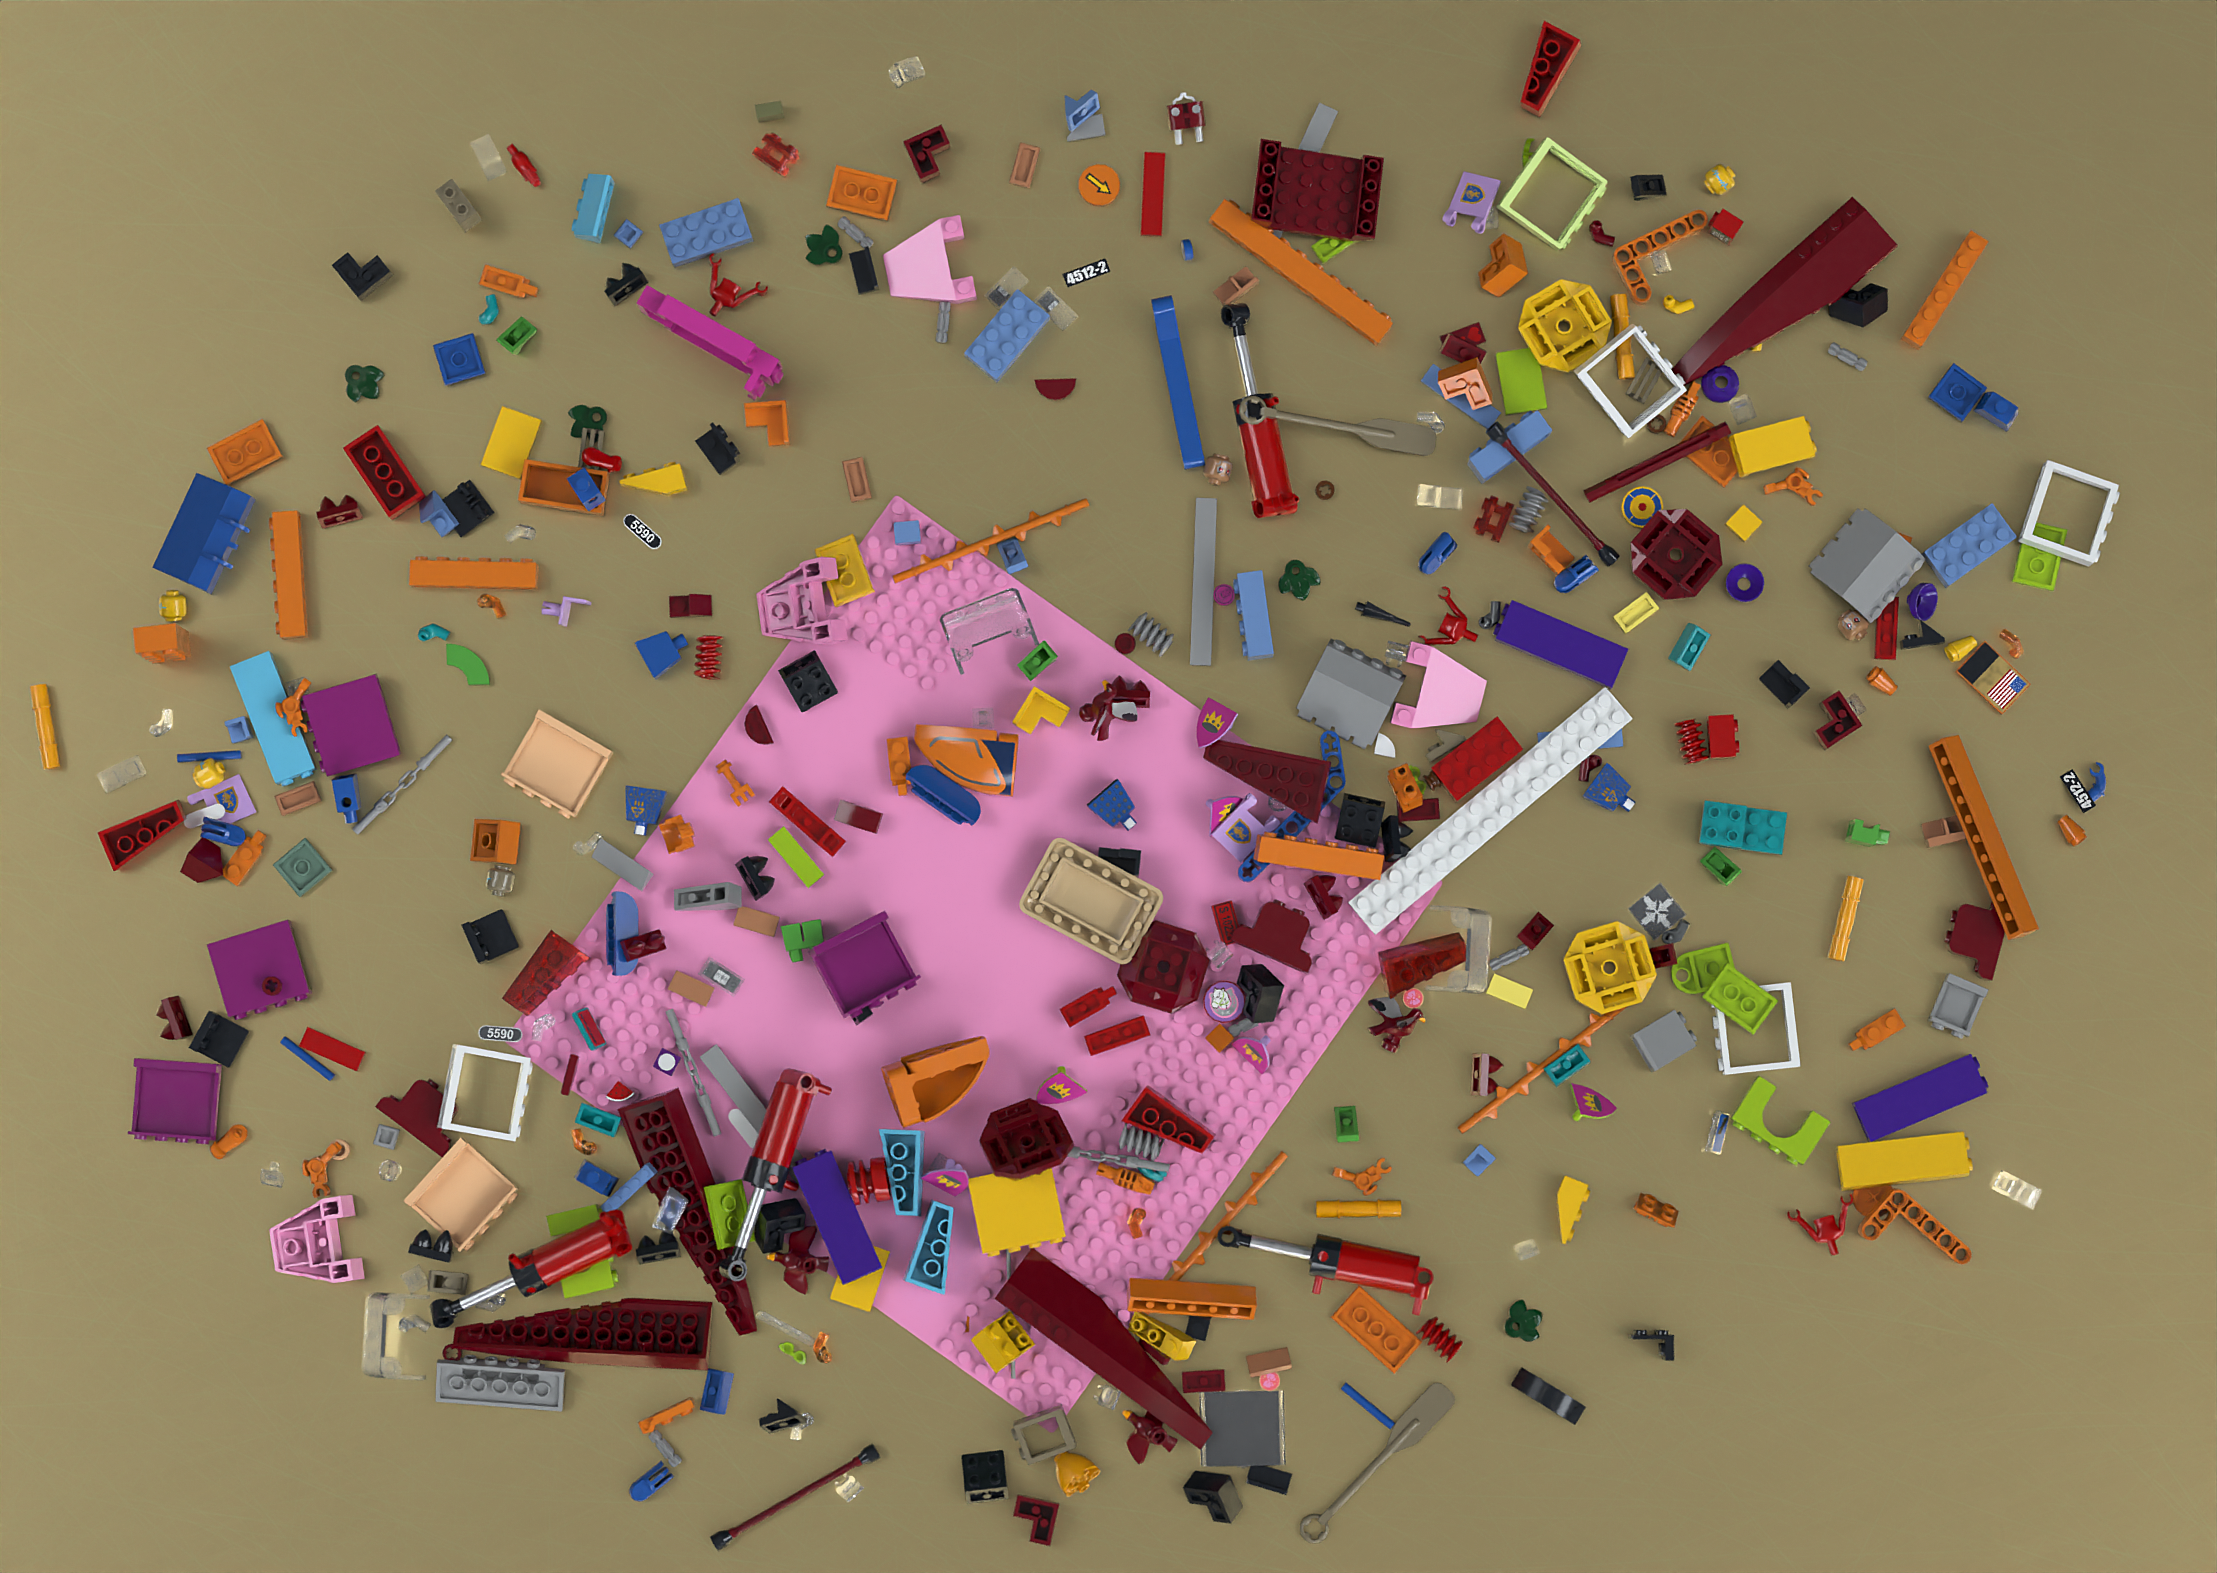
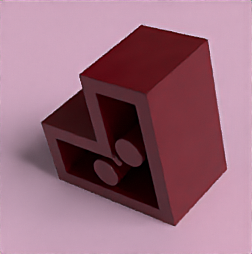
M942 124L903 141L921 183L940 175L933 155L951 148Z
M1840 690L1819 703L1830 722L1813 732L1823 749L1826 750L1863 726Z
M1018 1494L1013 1516L1034 1521L1029 1542L1047 1546L1051 1545L1059 1503Z

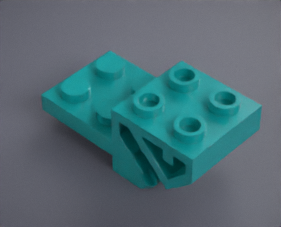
M1704 801L1699 843L1720 846L1721 848L1782 855L1787 812Z

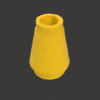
M1970 635L1948 643L1944 651L1951 662H1959L1977 646V642Z

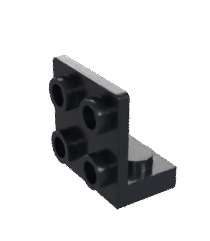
M712 422L710 424L712 429L695 440V442L718 474L721 475L740 461L738 458L740 452L732 441L730 443L726 441L728 436L721 425L716 426Z
M815 650L778 670L801 712L807 711L838 693Z
M1344 793L1335 839L1375 848L1385 802Z
M502 909L473 922H466L461 925L479 964L488 962L519 947Z
M208 1011L189 1048L230 1068L249 1031L213 1011Z
M1633 1330V1334H1628V1339H1662V1343L1658 1344L1659 1356H1662V1360L1674 1361V1335L1669 1334V1330H1654V1334H1648L1647 1330Z
M1003 1450L964 1454L961 1456L967 1504L1009 1499Z

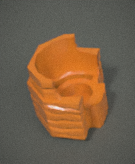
M681 814L671 819H666L665 823L659 824L669 854L679 853L695 847L693 827L690 822L685 824Z

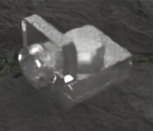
M917 56L896 62L889 69L890 79L896 88L901 87L907 82L922 78L925 75Z

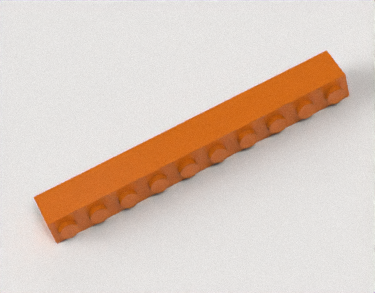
M1223 200L1210 217L1208 223L1246 251L1252 253L1254 257L1377 347L1393 325L1390 321V316L1384 312L1379 313L1374 309L1375 306L1366 299L1364 301L1357 297V292L1352 288L1342 286L1340 284L1341 281L1332 274L1329 276L1323 272L1324 268L1316 262L1311 263L1306 259L1307 256L1302 251L1292 249L1286 239L1282 237L1277 238L1273 235L1272 229H1267L1251 221L1252 214L1242 212L1236 202Z
M1959 735L1945 737L1929 745V749L2008 940L2024 937L2038 930L2036 920Z

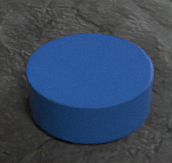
M1189 239L1181 240L1184 260H1192L1193 248Z

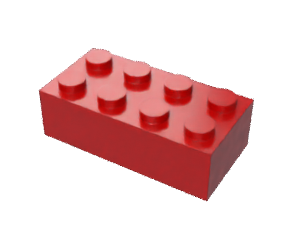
M378 425L343 447L391 520L426 497Z
M1497 716L1432 766L1430 771H1433L1441 785L1456 803L1522 752L1523 748Z

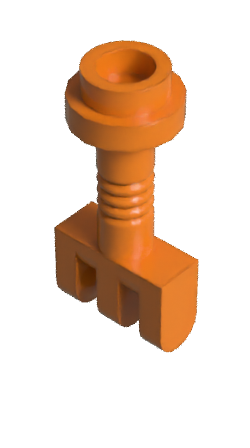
M725 759L716 765L718 769L716 772L718 774L723 773L726 779H728L734 789L730 796L739 807L741 802L737 798L738 796H741L744 802H746L748 798L744 792L748 791L751 797L755 796L748 783L741 786L729 768L732 766L731 762H727Z

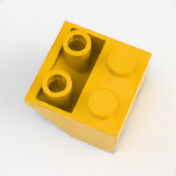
M1008 1311L983 1328L971 1339L995 1373L1004 1369L1035 1345L1011 1311Z

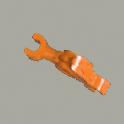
M1796 467L1795 473L1789 474L1784 481L1763 486L1765 495L1787 488V490L1794 491L1802 498L1806 497L1808 504L1811 506L1816 504L1812 500L1813 494L1819 498L1823 496L1821 491L1811 489L1813 485L1803 479V477L1809 479V474L1799 467Z
M306 678L302 680L293 696L290 695L282 703L276 702L275 705L277 714L284 718L282 714L284 712L287 715L288 725H293L291 732L294 737H297L295 732L297 727H302L304 732L307 733L306 725L301 723L303 718L299 709V700L311 685V682Z
M337 1141L332 1143L322 1156L312 1158L310 1161H303V1175L308 1177L311 1174V1184L315 1186L312 1191L314 1198L320 1196L319 1189L324 1191V1196L330 1195V1188L326 1185V1182H328L326 1168L327 1162L343 1148Z
M1380 1158L1376 1163V1167L1372 1165L1363 1172L1356 1174L1334 1167L1332 1176L1353 1182L1358 1189L1363 1190V1195L1366 1196L1372 1194L1377 1189V1184L1372 1187L1371 1185L1382 1178L1380 1174L1389 1173L1392 1167L1390 1166L1383 1170L1381 1163L1385 1161V1158Z

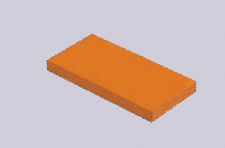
M1359 1285L1331 1316L1333 1320L1394 1374L1422 1343L1418 1337Z

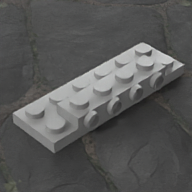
M465 1355L459 1361L438 1359L435 1402L562 1412L565 1369L545 1368V1364H540V1361L535 1359L528 1360L527 1363L519 1362L517 1358L498 1361V1358L494 1356H488L485 1360L477 1359L475 1355Z

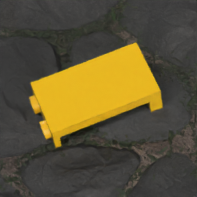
M1801 416L1731 435L1729 442L1739 477H1745L1752 473L1815 457L1817 449L1815 442L1811 441L1809 434L1811 427L1808 420Z

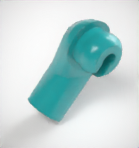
M494 294L485 296L487 308L478 318L479 322L483 325L491 324L499 314Z
M430 624L419 630L418 638L421 641H427L437 636L446 641L450 631L436 624Z
M1137 1167L1146 1178L1157 1182L1163 1181V1178L1167 1176V1172Z

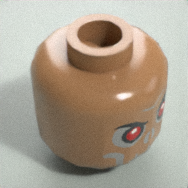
M1214 453L1213 456L1207 458L1203 475L1209 479L1208 483L1220 486L1221 482L1226 483L1229 481L1233 464L1229 461V457Z
M1849 609L1838 618L1837 627L1849 641L1855 639L1860 641L1868 634L1866 630L1869 627V623L1857 610L1852 611Z

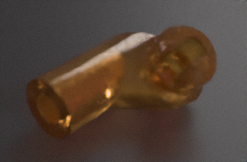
M482 594L477 599L478 606L481 608H492L497 619L506 615L499 598L489 594Z
M2004 629L1999 637L2011 645L2010 656L2018 659L2024 652L2020 639L2007 629Z
M581 1128L571 1130L576 1150L584 1155L596 1152L597 1148L594 1142L589 1143L583 1140Z
M1135 1208L1127 1220L1133 1239L1143 1236L1140 1228L1141 1222L1146 1217V1211L1143 1208Z
M820 1331L813 1350L819 1362L829 1363L832 1359V1354L825 1347L829 1335Z

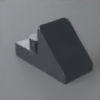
M1635 175L1630 177L1635 201L1667 195L1663 175Z
M1920 620L1918 622L1920 637L1917 638V634L1904 636L1905 639L1900 641V648L1905 650L1939 645L1945 642V638Z
M1190 1315L1185 1334L1191 1338L1205 1341L1211 1317Z
M777 1398L778 1413H770L766 1417L759 1419L760 1427L769 1434L807 1423V1419L779 1398Z

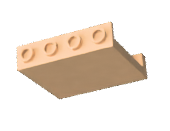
M538 710L534 722L506 770L501 775L505 777V783L512 787H515L516 784L523 788L521 792L531 798L534 795L540 797V803L550 809L554 805L560 809L558 813L569 819L570 816L576 818L613 752L545 712Z
M460 1138L404 1199V1202L416 1210L441 1234L448 1230L452 1238V1244L459 1252H462L463 1250L468 1251L475 1244L473 1239L478 1234L482 1236L490 1227L487 1225L492 1218L496 1220L503 1213L504 1210L501 1208L506 1203L511 1204L516 1199L518 1188L465 1139Z

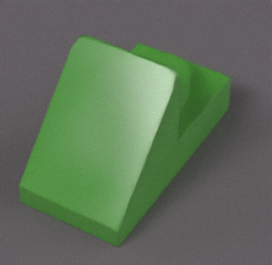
M521 316L496 341L512 354L518 355L522 346L535 335L537 328Z
M1044 640L1017 666L1032 681L1046 667L1054 663L1058 656Z
M1716 847L1700 860L1702 865L1724 886H1728L1742 872L1739 867Z
M1355 1106L1334 1107L1338 1142L1359 1141Z

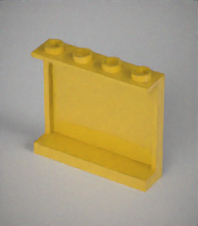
M1052 1168L1043 1171L1040 1175L1034 1174L1018 1181H1013L1006 1177H997L994 1173L968 1179L983 1254L987 1253L988 1257L1000 1255L999 1250L1008 1249L1009 1253L1020 1251V1246L1028 1244L1029 1249L1042 1246L1041 1242L1048 1240L1050 1244L1063 1242L1062 1237H1066Z

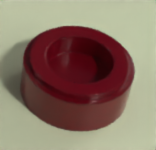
M1122 633L1115 639V648L1121 654H1130L1135 649L1136 641L1131 634Z

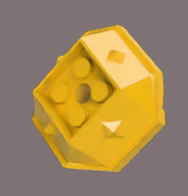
M1560 279L1524 301L1518 330L1539 365L1569 373L1606 345L1612 320L1591 285ZM1566 322L1570 329L1563 332L1558 328V324Z
M1619 921L1576 933L1563 958L1575 1000L1599 1014L1643 1002L1657 976L1645 935ZM1606 962H1611L1614 965L1615 970L1612 974H1607L1604 971L1603 966Z

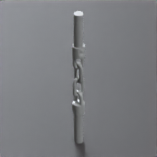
M446 734L424 757H421L420 761L416 762L418 767L414 771H407L399 779V786L393 792H386L352 830L358 835L379 813L382 814L396 799L395 794L401 788L409 787L415 781L416 773L420 769L425 771L430 762L452 739ZM410 774L413 778L405 785V782L402 781ZM388 795L390 798L393 797L388 803L384 800Z
M674 1010L665 1011L677 1040L676 1045L679 1052L682 1053L686 1069L695 1086L700 1107L704 1110L713 1136L720 1135L722 1133L710 1104L712 1103L704 1085H702L695 1061L691 1057L688 1041L684 1038ZM687 1062H692L694 1070H690ZM702 1088L704 1094L700 1095L698 1089Z
M1075 1146L1068 1154V1157L1072 1158L1085 1157L1092 1161L1114 1162L1117 1165L1136 1169L1139 1167L1169 1172L1170 1164L1143 1160L1129 1155H1109L1096 1150H1080V1147ZM1091 1153L1101 1154V1159L1091 1157ZM1120 1158H1125V1159H1127V1160H1126V1163L1120 1162V1161H1121Z

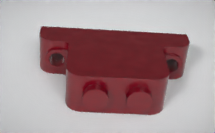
M1274 899L1273 902L1265 903L1260 907L1252 928L1241 924L1240 927L1232 931L1229 941L1306 974L1309 972L1312 965L1310 953L1301 950V945L1310 926L1309 919L1304 916L1305 912L1296 908L1289 910L1285 908V903Z
M1991 901L1989 910L1970 904H1963L1951 912L1949 922H1952L1951 930L1946 931L1944 942L1947 943V950L1951 954L1975 960L1973 972L1976 973L1977 977L1986 981H1993L2005 930L1993 901Z
M429 1078L428 1081L417 1080L401 1101L391 1094L389 1097H383L375 1107L442 1158L451 1149V1139L443 1133L445 1129L437 1127L444 1093L438 1090L440 1085ZM456 1102L454 1104L452 1120L458 1113V1105Z

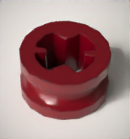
M267 977L262 983V989L266 994L275 996L281 992L282 983L276 977ZM271 980L278 985L277 988L275 987L276 991L274 992L271 989H267V984L270 985L268 982Z
M453 1344L446 1345L442 1352L444 1359L459 1361L463 1354L462 1349H457L458 1353L456 1354L458 1356L456 1358H449L447 1350L455 1348H453Z

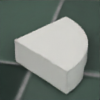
M1378 733L1374 754L1395 758V748L1391 740L1385 735Z

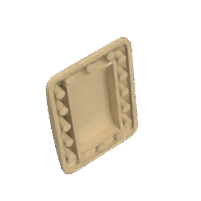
M1056 838L1050 843L1020 899L1019 906L1021 911L1067 937L1116 963L1127 964L1132 960V956H1134L1140 945L1142 936L1148 931L1162 905L1163 894L1158 888L1063 838Z

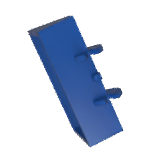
M196 473L152 568L212 594L224 566L229 569L233 568V565L228 563L227 560L232 549L237 550L239 546L235 543L241 530L247 533L250 531L244 524L255 499L235 488Z

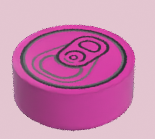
M1227 584L1217 586L1214 590L1215 602L1222 606L1232 603L1234 600L1233 588Z

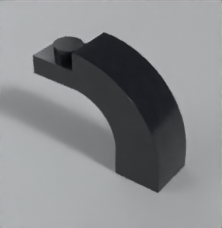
M1522 1367L1511 1384L1517 1390L1576 1425L1586 1408L1578 1401Z

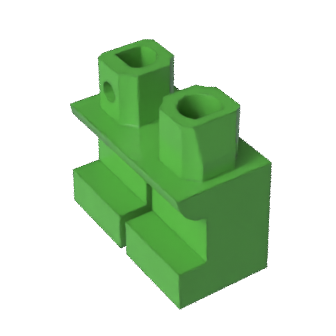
M1854 819L1849 821L1845 842L1867 847L1888 843L1890 831L1879 829L1880 824L1866 828L1863 827V820Z
M820 919L802 922L804 942L800 923L781 926L785 948L789 952L793 963L804 961L802 949H812L824 942L822 921Z

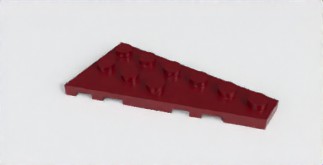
M1217 740L1211 745L1206 746L1203 756L1204 760L1318 824L1331 767L1330 761L1223 740Z

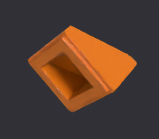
M1221 1024L1205 1037L1219 1053L1235 1039Z

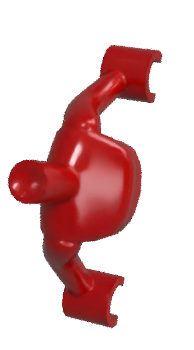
M714 253L710 255L709 264L712 267L709 294L716 301L709 311L712 316L716 317L722 306L735 308L755 294L764 296L767 293L768 286L763 291L758 289L761 282H757L755 288L738 297L737 295L742 290L741 287L727 278H723L720 285L716 287L718 267L721 265L722 258L718 262H713Z
M1446 586L1441 587L1448 592V595L1443 597L1438 594V597L1445 600L1457 616L1446 613L1438 630L1439 633L1446 635L1448 638L1426 639L1422 635L1418 637L1423 639L1424 644L1452 645L1459 642L1462 637L1475 642L1478 634L1467 630L1468 619L1466 615L1450 598V589Z
M1849 1194L1851 1201L1848 1203L1843 1201L1842 1196L1840 1198L1842 1207L1839 1227L1836 1224L1834 1215L1814 1220L1816 1232L1800 1216L1798 1209H1796L1798 1214L1796 1218H1792L1789 1211L1787 1216L1791 1222L1797 1221L1816 1243H1827L1830 1255L1834 1256L1839 1254L1835 1241L1844 1234L1848 1207L1853 1203V1196Z

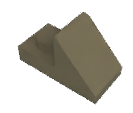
M1435 729L1442 745L1440 746L1439 743H1436L1428 748L1429 753L1426 754V758L1430 763L1459 746L1467 739L1459 734Z
M429 1270L427 1291L466 1295L468 1274Z

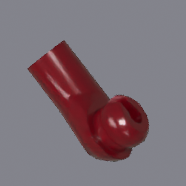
M1599 220L1592 221L1589 226V232L1596 243L1613 247L1615 237L1604 233L1602 223Z
M1590 755L1580 763L1578 781L1589 782L1590 771L1602 764L1600 756Z

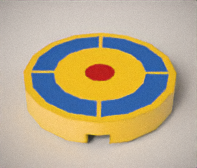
M1644 486L1635 487L1627 492L1621 504L1624 519L1631 526L1641 529L1658 510H1663V502L1659 494L1652 488Z

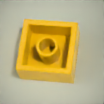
M1743 504L1725 523V526L1742 542H1745L1762 524V521Z

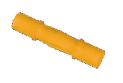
M1627 294L1610 296L1614 338L1629 326L1628 318L1630 315L1628 312ZM1630 336L1616 347L1617 355L1615 359L1617 362L1618 379L1635 378L1634 354L1631 352Z
M47 684L30 686L32 710H35L43 769L60 767L57 750L58 744L55 743Z
M1847 876L1843 896H1841L1843 900L1837 917L1835 934L1832 935L1833 938L1828 954L1830 959L1845 961L1848 944L1851 940L1849 936L1855 919L1857 902L1860 903L1859 898L1864 879Z
M1401 1200L1316 1201V1218L1401 1217Z

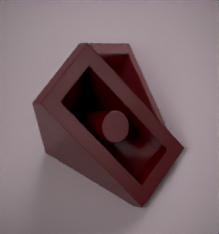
M201 838L188 852L180 872L197 883L222 876L221 847L206 838Z

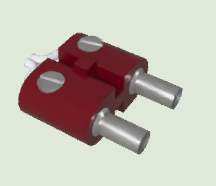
M1180 93V97L1174 99L1173 105L1166 106L1169 129L1174 131L1176 145L1183 144L1181 130L1195 128L1196 142L1204 141L1202 127L1206 126L1203 101L1196 102L1194 97L1187 96L1186 93ZM1183 95L1186 99L1193 100V102L1176 104L1177 101L1183 98Z

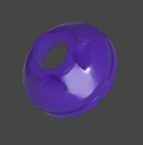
M1726 365L1716 366L1703 375L1701 389L1710 401L1724 403L1730 401L1737 394L1739 378L1732 368ZM1723 376L1727 379V386L1725 388H1718L1716 386L1715 379L1717 377Z
M1751 564L1735 566L1726 577L1728 593L1740 602L1752 601L1763 591L1764 577L1761 571ZM1739 579H1748L1750 587L1747 590H1741L1737 584Z
M1920 583L1907 596L1909 610L1915 619L1927 621L1932 617L1938 601L1937 589L1931 583Z

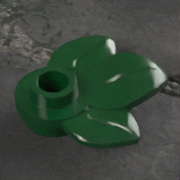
M825 225L822 235H806V243L811 250L806 256L807 261L814 265H821L825 262L833 264L840 261L843 252L840 245H838L839 235L834 228ZM830 250L836 251L834 257L828 255Z
M359 365L348 367L345 371V379L348 382L346 388L348 397L353 402H357L361 395L369 399H377L379 397V388L376 382L384 377V373L371 365L363 368ZM355 371L359 373V378L356 380L352 378V373Z
M578 405L568 411L570 417L576 420L571 429L572 437L582 438L583 428L603 430V425L607 421V414L601 407L589 408L585 405ZM599 413L601 416L600 420L594 421L593 414ZM587 432L588 439L590 440L591 433ZM595 434L594 443L598 442L599 434Z
M1291 560L1286 564L1285 574L1279 579L1278 585L1282 594L1292 591L1296 598L1304 601L1309 595L1310 586L1320 585L1321 582L1318 573L1313 568L1305 567L1300 560ZM1294 567L1299 568V572L1297 574L1292 573V569Z
M1519 1300L1510 1307L1509 1318L1505 1321L1504 1330L1512 1338L1520 1337L1527 1342L1534 1341L1540 1337L1535 1328L1541 1323L1543 1314L1538 1310H1527L1524 1300ZM1513 1323L1518 1325L1517 1331L1512 1328Z

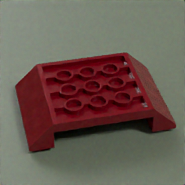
M1260 139L1251 221L1272 230L1344 241L1374 240L1384 158L1363 155L1361 159L1281 147L1280 141Z

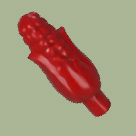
M514 144L509 145L506 149L512 156V164L523 176L525 182L529 181L534 187L540 186L541 180L536 173L537 169L532 165L528 156L522 151H518Z

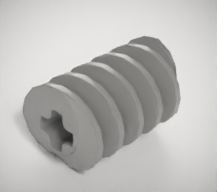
M1527 486L1526 489L1530 493H1523L1522 496L1526 500L1519 501L1522 508L1517 507L1515 511L1518 515H1512L1511 517L1515 523L1509 522L1508 524L1519 531L1533 533L1534 530L1530 525L1538 524L1534 517L1541 518L1537 511L1545 510L1541 503H1548L1549 500L1541 491Z
M1145 612L1135 620L1128 631L1134 628L1133 636L1141 634L1139 641L1142 642L1147 639V647L1154 644L1152 651L1160 650L1159 657H1161L1173 643L1174 634L1166 636L1167 628L1160 631L1161 623L1152 625L1154 618L1146 620L1148 613Z
M1125 1123L1119 1139V1149L1122 1150L1127 1145V1152L1130 1153L1135 1148V1155L1138 1156L1143 1151V1158L1146 1159L1151 1154V1161H1154L1159 1156L1165 1139L1163 1138L1159 1142L1158 1135L1151 1139V1132H1147L1143 1136L1142 1129L1135 1133V1126L1127 1130V1123Z

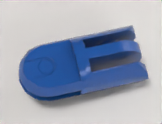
M1447 532L1441 533L1420 558L1418 567L1424 574L1434 573L1457 548V543Z
M1584 555L1555 577V588L1560 593H1568L1597 573L1599 569L1587 555Z
M209 817L203 818V823L205 824L202 825L201 830L203 833L200 834V837L230 846H238L244 842L246 835L243 828Z
M662 1461L657 1463L630 1486L629 1494L633 1500L638 1502L646 1500L674 1477L672 1473L664 1477L669 1472V1469L664 1467L659 1470L664 1465Z

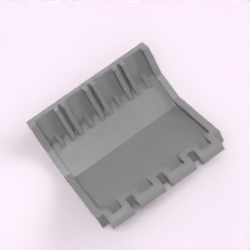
M1857 508L1848 519L1852 524L1848 525L1845 523L1835 534L1838 538L1837 542L1831 539L1821 551L1825 556L1822 558L1820 555H1817L1809 567L1813 569L1811 571L1813 576L1845 599L1867 621L1872 623L1880 616L1886 605L1893 601L1898 591L1908 583L1910 577L1922 567L1926 559L1900 534L1866 508L1863 511Z
M1330 639L1296 709L1300 710L1297 716L1308 722H1311L1312 718L1315 717L1317 719L1314 725L1326 731H1330L1333 726L1335 727L1334 732L1338 737L1348 741L1350 736H1353L1352 744L1365 749L1367 744L1372 746L1406 675L1397 668H1390L1384 665L1377 658L1372 659L1366 656L1359 649H1352L1346 646L1341 640Z

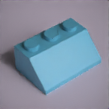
M588 174V178L583 180L581 191H584L583 198L578 200L576 211H579L578 219H574L572 224V231L576 238L600 243L615 184L610 175Z

